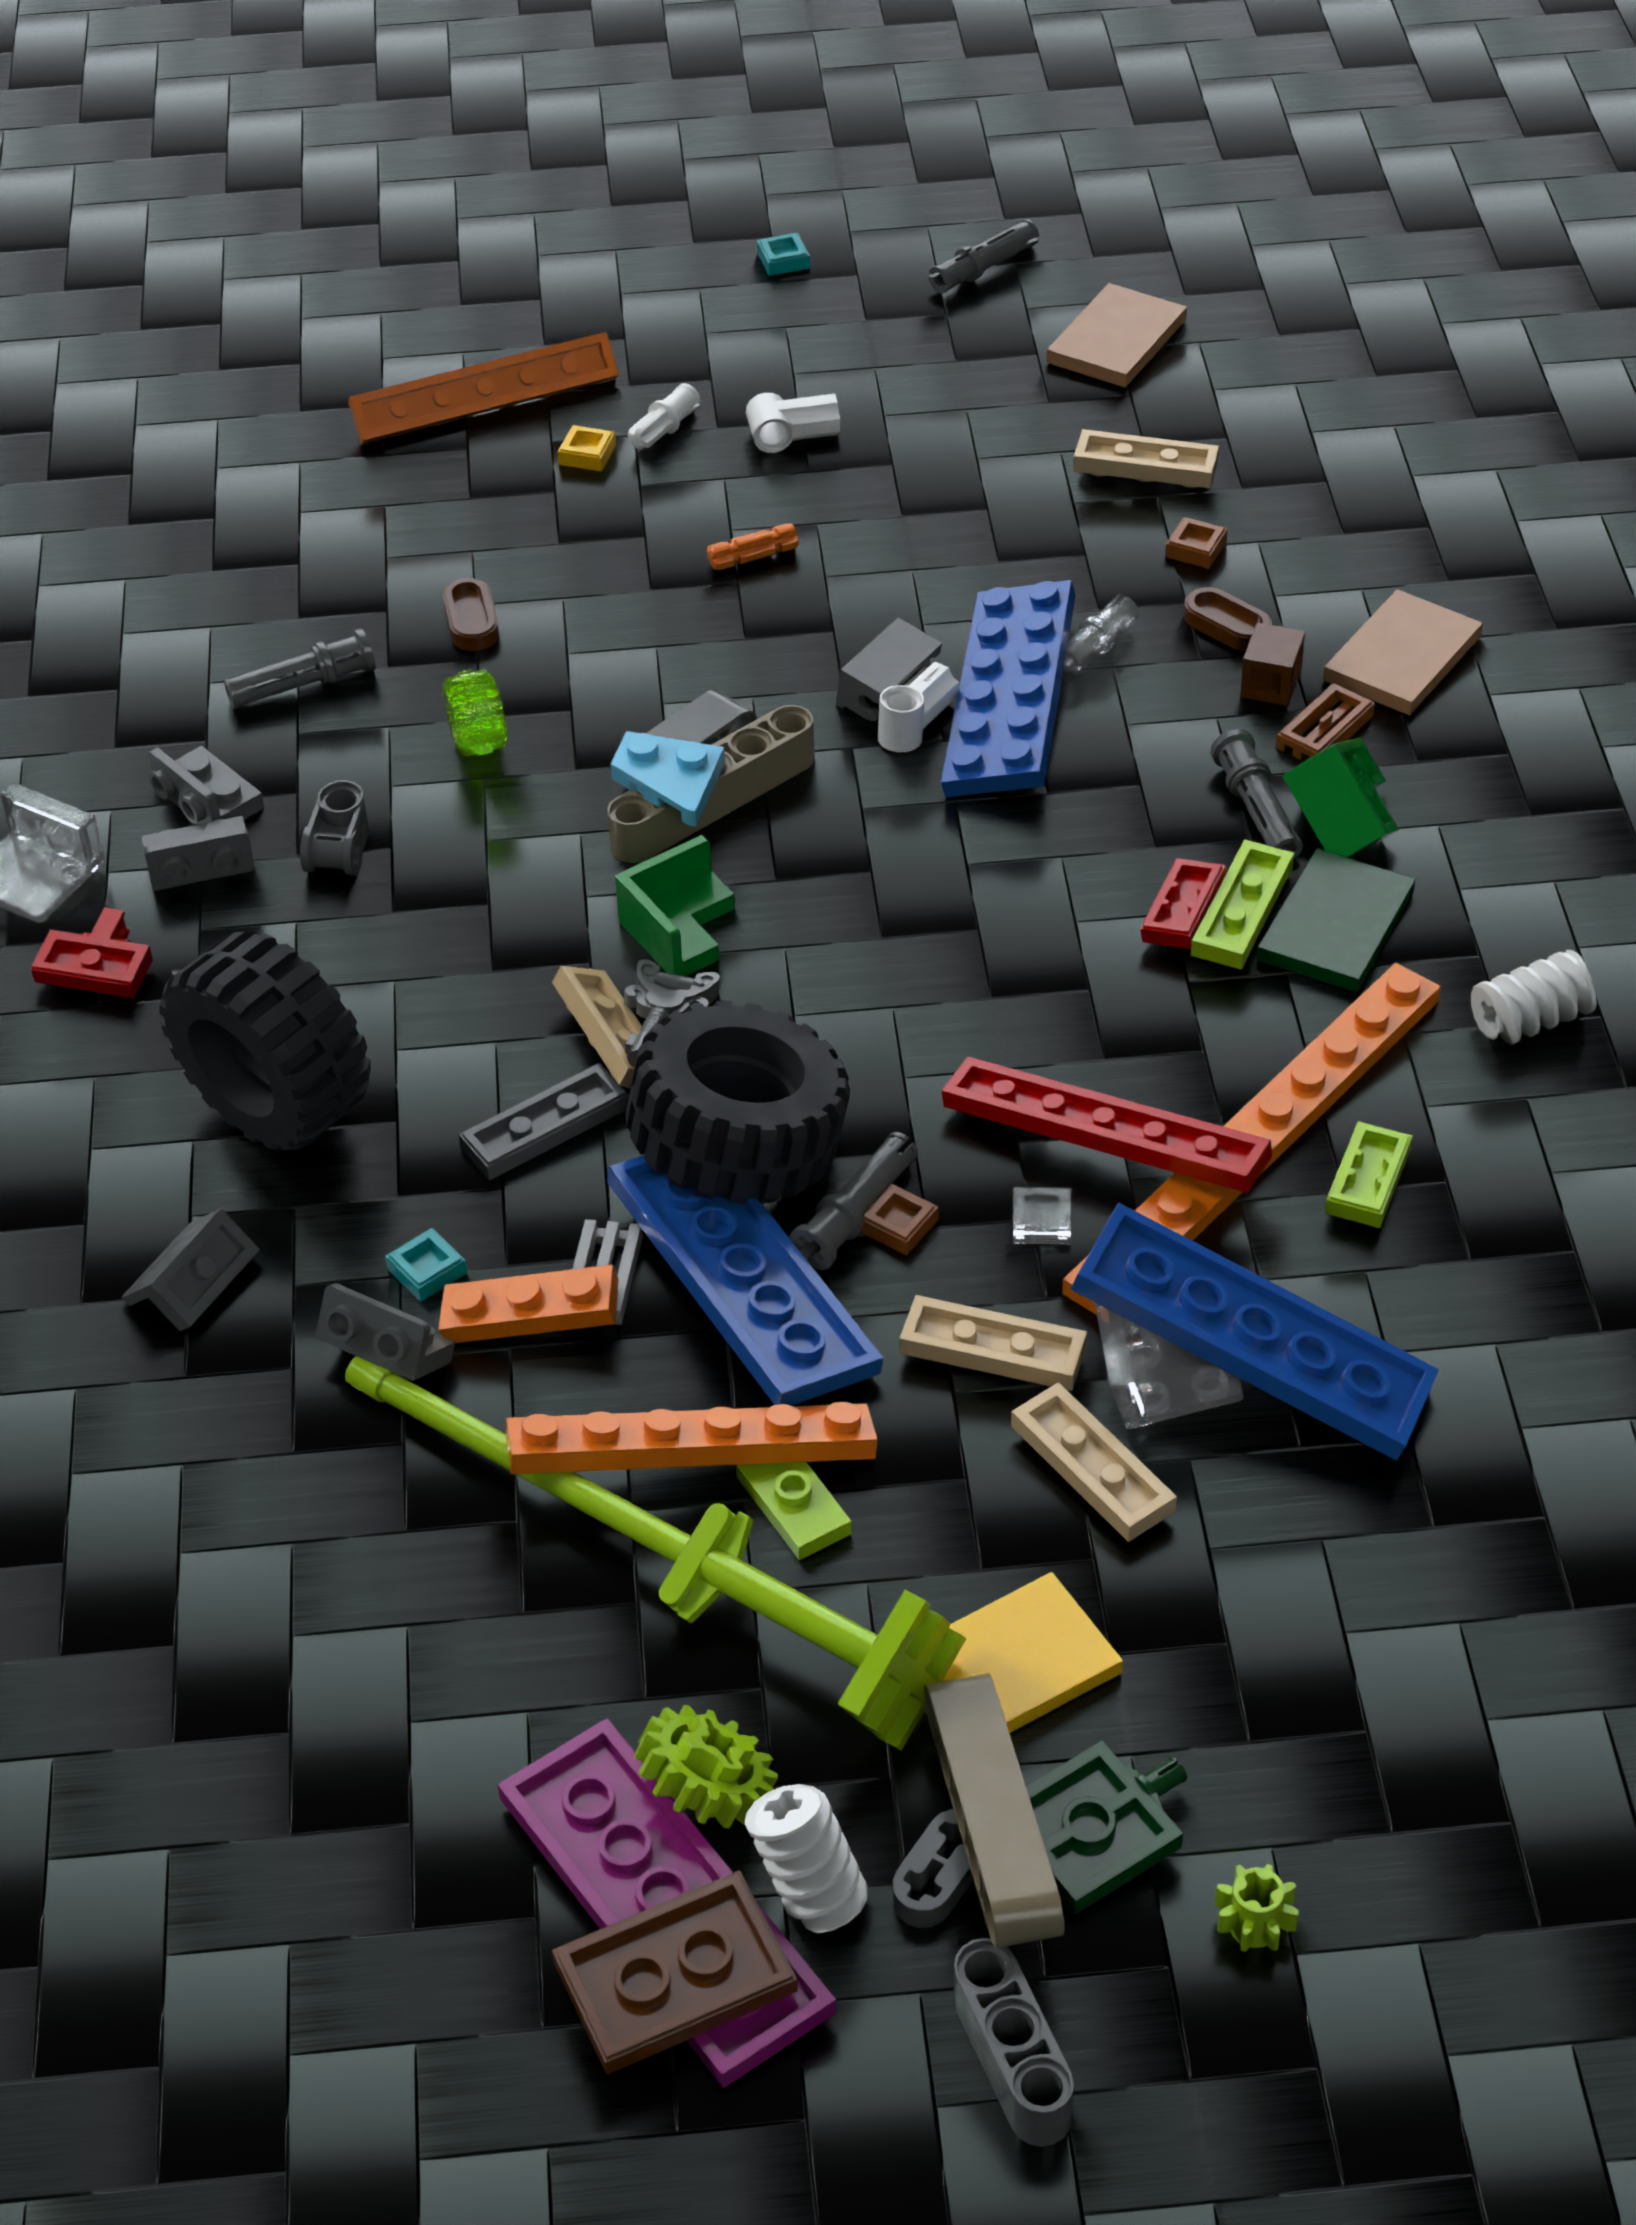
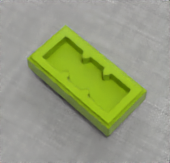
M1358 1121L1327 1196L1325 1214L1381 1228L1410 1153L1413 1136Z
M807 1462L736 1465L738 1480L798 1560L852 1534V1521Z

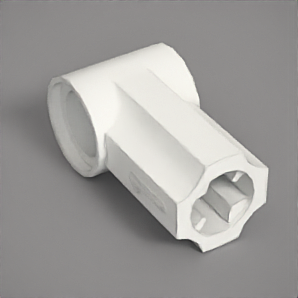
M765 392L753 397L746 406L745 412L754 443L759 450L766 453L782 451L793 440L838 435L840 432V415L835 394L783 400L777 394Z
M933 662L929 667H923L905 685L891 686L882 691L879 697L878 742L882 747L894 752H908L920 746L923 728L958 696L959 681L953 677L949 667Z

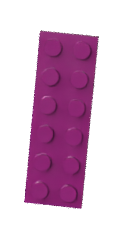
M608 1718L497 1784L499 1798L600 1929L733 1873L683 1811L678 1813L673 1810L675 1801L672 1797H656L652 1793L657 1784L656 1780L640 1777L638 1772L643 1762L634 1758L635 1751ZM759 1904V1908L797 1978L798 1992L686 2040L723 2088L837 2013L835 1997Z

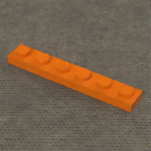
M606 331L350 396L348 403L360 442L364 444L613 380L619 376V371Z
M835 1402L830 1405L814 1406L778 1404L764 1408L738 1409L715 1407L710 1410L688 1411L656 1409L650 1412L613 1414L598 1411L587 1415L562 1416L533 1414L527 1417L506 1418L505 1433L511 1474L876 1459L878 1440L867 1403L851 1404L848 1402Z

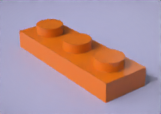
M612 1264L444 1285L438 1330L441 1336L455 1343L613 1325L615 1324L619 1278Z

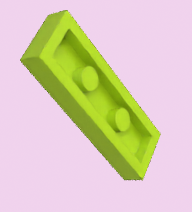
M1244 839L1192 939L1191 956L1242 970L1293 868L1294 852Z

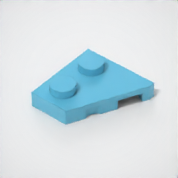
M626 731L611 762L612 780L629 790L640 792L645 800L657 807L662 806L666 802L681 811L682 822L689 826L697 827L725 764L724 747Z

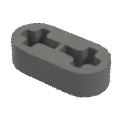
M953 1809L940 1813L931 1821L894 1875L893 1908L897 1916L907 1925L916 1928H930L943 1922L974 1880L964 1845L960 1844L957 1846L949 1859L945 1858L946 1839L956 1842L961 1837ZM933 1876L935 1877L934 1897L925 1894L919 1901L911 1899V1889L921 1891L926 1887Z

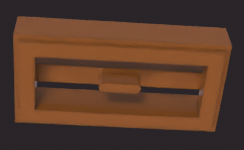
M1333 683L1277 734L1276 748L1284 752L1289 747H1292V756L1300 760L1306 755L1311 758L1332 744L1347 741L1374 716L1375 702ZM1340 700L1343 701L1333 712L1329 711ZM1320 719L1319 725L1315 729H1313L1305 738L1302 737V735Z

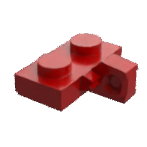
M104 907L91 933L76 934L50 929L31 966V972L34 981L37 983L135 998L153 961L149 945L131 943L127 939L130 930L126 926L124 910Z

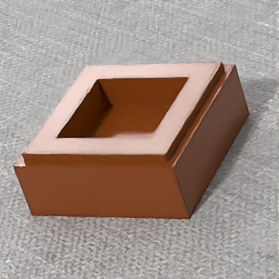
M1183 517L1166 543L1165 557L1210 569L1227 542L1228 529Z
M891 1183L864 1213V1224L860 1233L907 1256L939 1220V1207Z

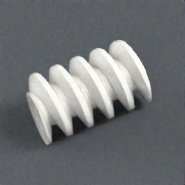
M1574 950L1554 953L1547 960L1539 959L1529 964L1528 967L1521 966L1511 971L1510 974L1498 975L1491 982L1483 981L1473 986L1471 992V1007L1479 1030L1492 1040L1496 1039L1499 1033L1503 1040L1511 1045L1520 1041L1522 1033L1528 1037L1535 1036L1539 1033L1541 1026L1550 1030L1558 1026L1559 1018L1565 1022H1570L1576 1019L1578 1011L1584 1015L1590 1014L1595 1011L1597 1004L1590 972L1582 957Z
M796 1784L782 1786L767 1792L756 1800L747 1811L744 1823L750 1836L755 1838L754 1844L759 1855L764 1858L763 1863L769 1876L773 1877L772 1882L778 1895L782 1896L781 1901L787 1914L796 1919H801L806 1929L817 1934L833 1931L849 1923L864 1907L868 1898V1886L859 1871V1866L850 1851L844 1834L841 1832V1827L832 1812V1807L826 1795L813 1786Z

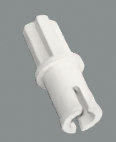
M682 383L665 399L653 402L649 406L648 414L628 431V438L633 441V447L638 450H642L644 447L649 448L666 433L673 434L677 431L680 421L700 406L698 403L701 399L696 389L689 384Z

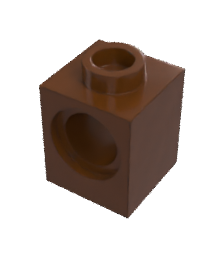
M1256 623L1243 658L1240 697L1289 706L1302 670L1305 631Z

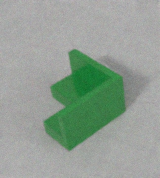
M1361 737L1334 743L1282 775L1324 850L1348 858L1368 845L1381 841L1399 830L1376 790V787L1385 783L1386 780Z
M703 835L615 875L619 922L666 973L687 976L720 960L719 944L701 925L734 910L735 896L712 871L710 842Z

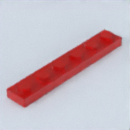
M967 1057L941 1090L943 1106L945 1108L1245 1193L1249 1192L1272 1158L1270 1139L972 1057Z

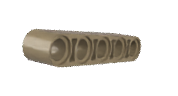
M785 705L776 708L711 744L724 747L725 764L697 827L689 826L682 822L681 811L666 802L662 806L657 807L645 800L638 791L629 790L616 797L607 808L611 853L622 862L638 863L645 861L808 769L815 760L814 722L811 712L802 706Z
M990 1673L925 1684V1704L931 1734L994 1948L1063 1936L1065 1929L1064 1917L1057 1884Z

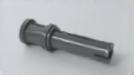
M360 628L353 631V636L327 645L323 641L317 642L310 648V653L276 664H270L230 679H223L232 708L236 709L241 705L278 695L321 680L322 684L327 683L331 685L337 682V677L361 669H365L367 672L374 671L376 669L375 660L366 634ZM352 653H353V655H351V656H348V657H345V658L336 660L337 658H340V657H343V656H346V655H349V654H352ZM315 666V668L305 670L308 667ZM293 673V674L290 675V676H287V677H284V678H281V679H278V680H274V681H271V682H268V683H265V684H262V685H259V686H256V687H255L256 684H259V683H262V682H265V681H268V680H271V679H274V678H277V677H280V676H284V675Z
M1234 729L1221 734L1212 744L1210 754L1215 764L1224 768L1227 774L1226 785L1230 793L1243 799L1267 846L1294 852V858H1296L1303 849V843L1294 831L1282 805L1271 788V770L1266 761L1257 757L1254 751L1256 743L1251 733L1245 729Z
M900 1132L890 1133L886 1137L885 1142L838 1194L833 1193L824 1196L817 1204L816 1215L807 1225H799L792 1231L789 1236L790 1240L813 1269L823 1271L832 1266L837 1259L839 1247L846 1240L855 1239L862 1231L864 1213L906 1167L917 1158L918 1149L914 1142L902 1154L900 1152L897 1154L900 1147L909 1139L907 1135Z

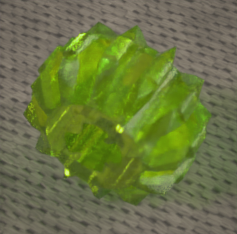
M471 669L458 672L456 676L445 678L442 695L447 722L451 730V737L455 742V747L464 756L475 754L481 756L493 753V750L504 748L508 732L503 703L501 702L499 689L496 687L494 677L485 669L472 671Z

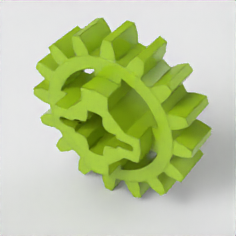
M683 1705L679 1715L669 1707L663 1708L659 1718L652 1716L638 1741L640 1744L634 1753V1758L643 1762L638 1772L640 1777L656 1780L657 1784L652 1791L656 1797H672L675 1800L673 1810L678 1813L686 1808L694 1810L699 1823L705 1824L708 1818L716 1817L724 1828H730L735 1818L745 1825L747 1811L756 1800L767 1792L774 1790L773 1786L778 1779V1774L768 1769L773 1760L771 1755L755 1751L759 1741L755 1736L739 1735L737 1733L738 1723L734 1720L723 1725L718 1722L714 1711L708 1709L706 1714L697 1715L689 1705Z

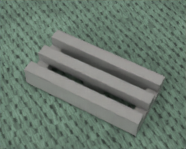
M585 1219L572 1269L591 1266L596 1244H602L596 1266L611 1265L615 1247L624 1246L617 1275L619 1284L615 1324L622 1325L643 1239L642 1228L639 1224L630 1223L629 1230H620L619 1222L612 1221L607 1222L606 1228H597L596 1220Z

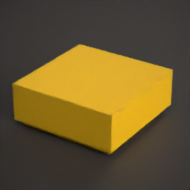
M572 425L557 451L558 464L602 472L616 447L615 432Z

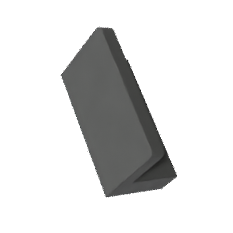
M220 1208L189 1223L121 1298L129 1306L149 1298L179 1331H182L193 1325L260 1249L228 1214Z

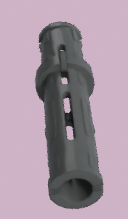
M1023 219L976 246H964L958 249L951 259L935 265L929 270V273H931L929 275L931 286L938 293L942 294L962 282H973L979 279L988 268L1007 260L1022 250L1036 245L1039 241L1037 239L1039 237L1037 226L1030 219Z

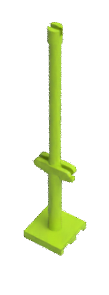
M357 1356L349 1363L346 1369L345 1380L351 1386L379 1402H386L510 1471L505 1433L401 1377L399 1374ZM576 1472L516 1474L674 1562L673 1567L659 1589V1597L685 1621L692 1624L723 1593L858 1668L840 1698L838 1705L879 1739L902 1751L926 1709L925 1684L942 1682L966 1641L963 1635L949 1628L950 1623L943 1616L929 1609L930 1604L926 1600L907 1590H904L877 1635L744 1562L742 1559L754 1520L740 1511L736 1516L724 1504L716 1503L711 1505L693 1534L689 1535Z

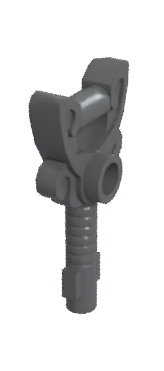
M648 959L638 961L635 985L626 987L624 993V1004L628 1008L637 1007L636 1014L646 1018L639 1034L631 1033L625 1045V1053L628 1054L627 1059L632 1067L635 1068L638 1049L642 1045L644 1036L659 1021L675 1011L682 1014L683 1010L691 1005L703 1003L705 1007H709L717 999L720 993V975L716 972H704L696 974L695 978L660 972V966Z

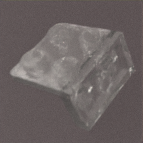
M13 782L0 794L6 822L10 833L0 842V907L40 923L51 915L106 861L95 815Z
M1095 1303L1110 1388L1127 1430L1235 1403L1243 1399L1240 1378Z

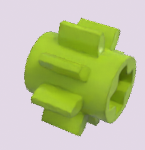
M1267 1864L1264 1868L1254 1867L1249 1869L1237 1865L1233 1887L1227 1884H1218L1216 1887L1215 1906L1221 1909L1218 1915V1932L1228 1933L1231 1931L1233 1937L1240 1943L1241 1951L1244 1952L1250 1947L1261 1948L1268 1946L1273 1951L1278 1950L1280 1929L1285 1931H1296L1299 1910L1291 1906L1295 1900L1296 1884L1294 1882L1283 1884L1278 1875L1273 1872V1867L1270 1864Z

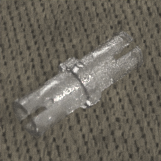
M1117 595L1098 615L1089 616L1080 623L1079 631L1066 645L1063 671L1067 673L1072 671L1073 675H1077L1099 653L1104 654L1114 646L1115 638L1125 628L1135 622L1139 616L1136 604L1129 597Z

